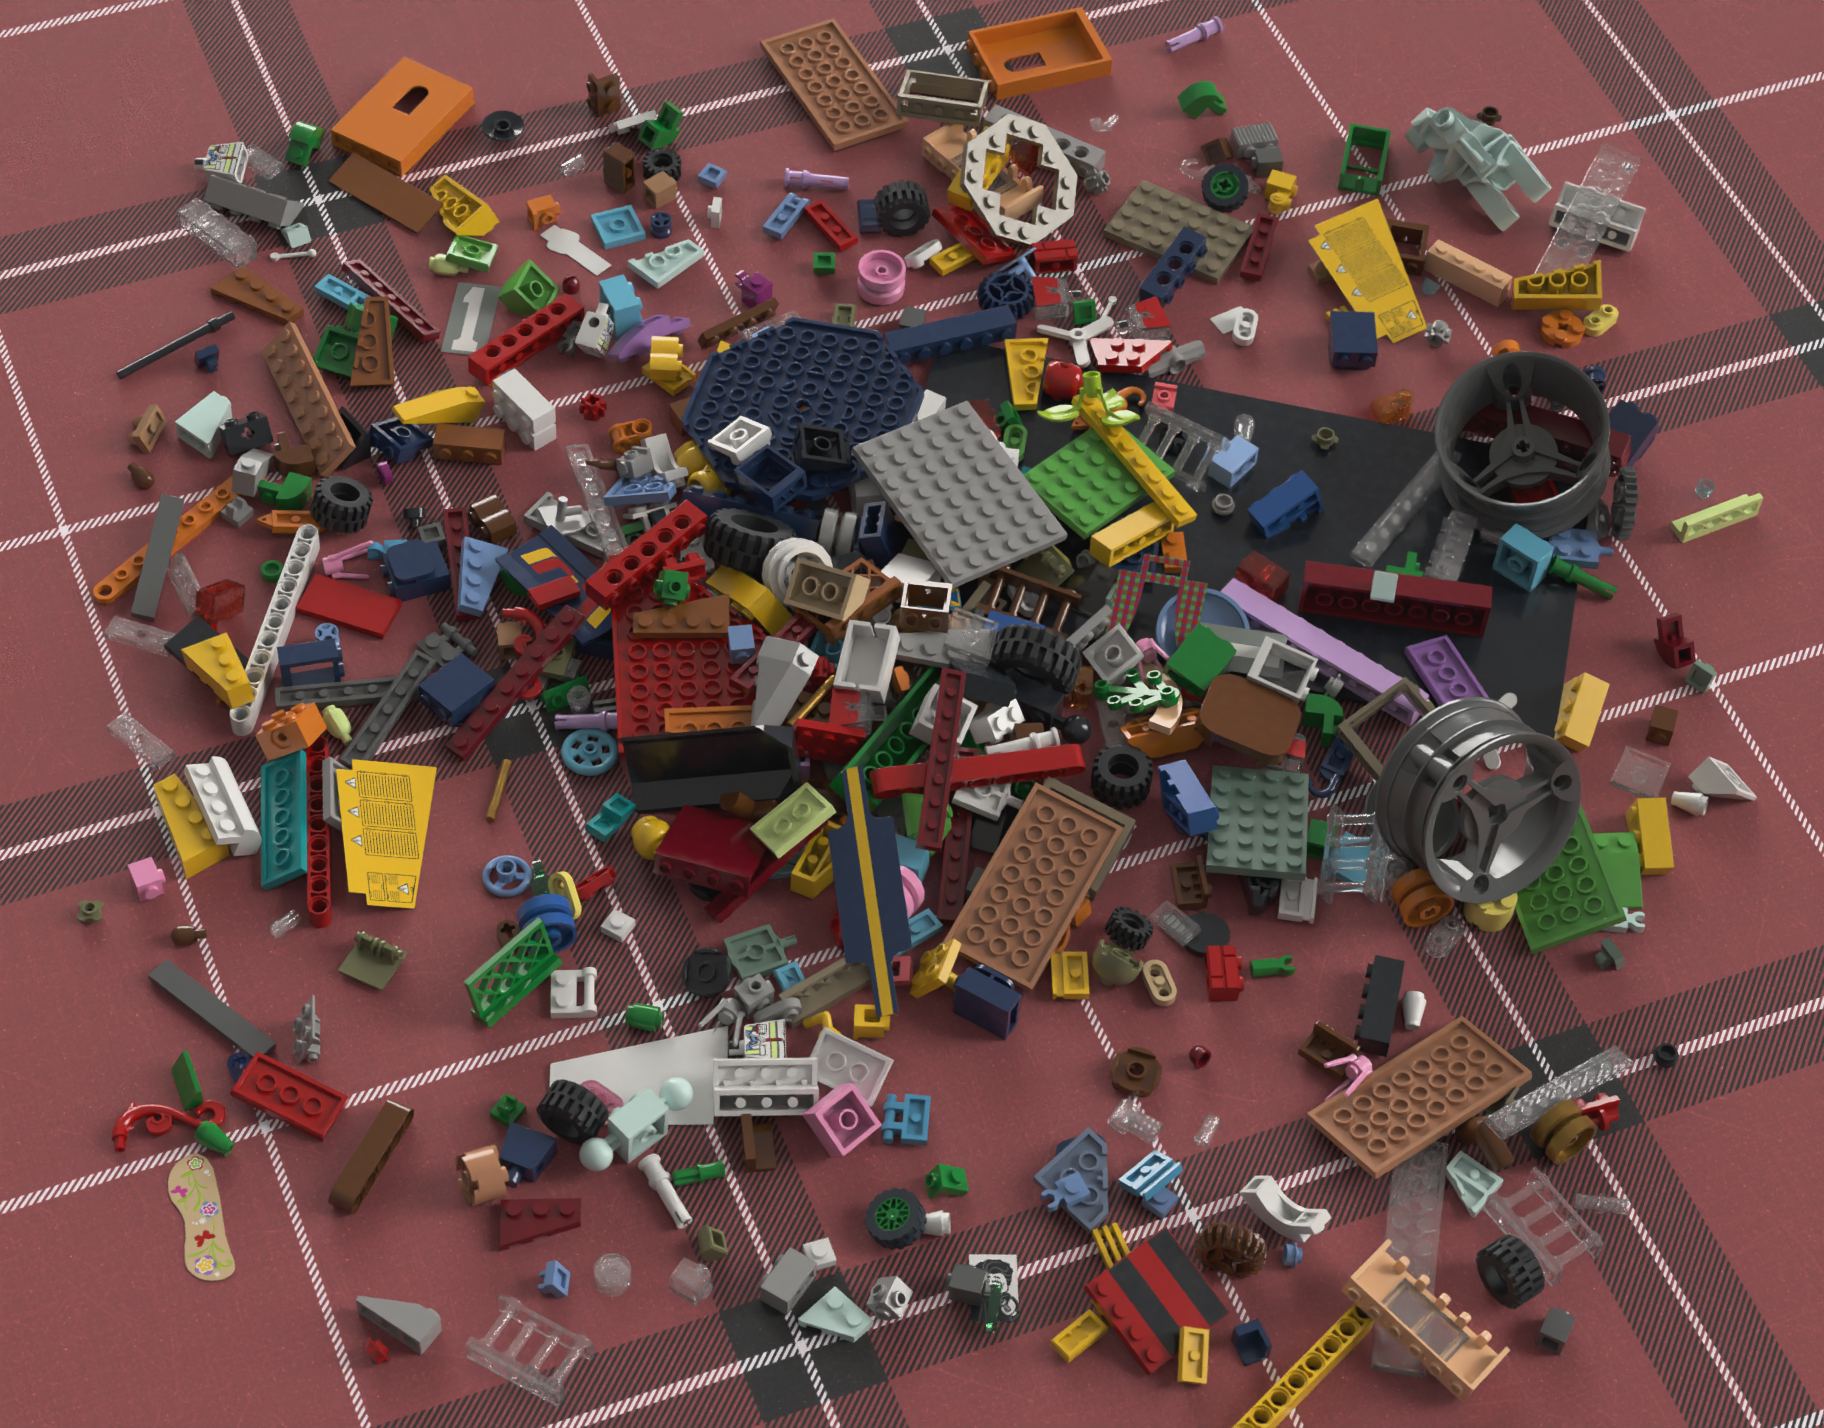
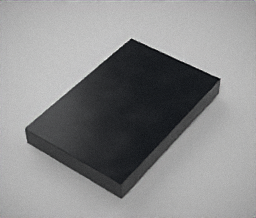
M197 616L165 643L164 649L187 668L181 649L220 634L200 616ZM234 647L245 670L249 659ZM192 671V673L200 679V677Z

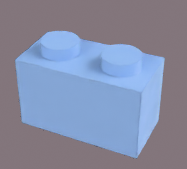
M1235 436L1231 441H1227L1224 444L1222 450L1210 457L1208 475L1226 487L1231 488L1256 464L1259 448L1242 437Z

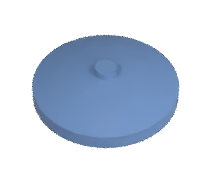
M1207 588L1200 622L1250 629L1244 611L1231 597L1220 591ZM1178 594L1172 597L1161 610L1155 629L1157 645L1170 658L1178 649L1176 648L1175 612ZM1224 670L1222 674H1227L1230 671Z

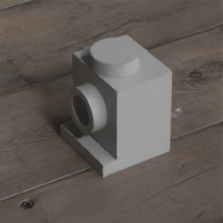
M633 446L631 447L632 450L625 452L624 456L616 459L619 477L636 479L654 470L651 451L647 447Z

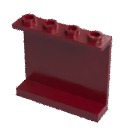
M684 804L655 852L653 873L748 898L750 895L751 879L768 848L750 830L755 824L754 822Z

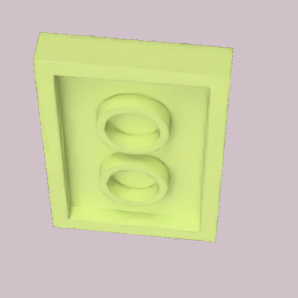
M806 782L755 823L750 830L779 859L834 815L836 811L823 796Z

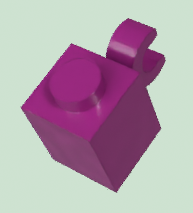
M743 270L735 274L739 279L735 282V285L742 289V302L750 308L772 298L773 283L758 272L751 277Z

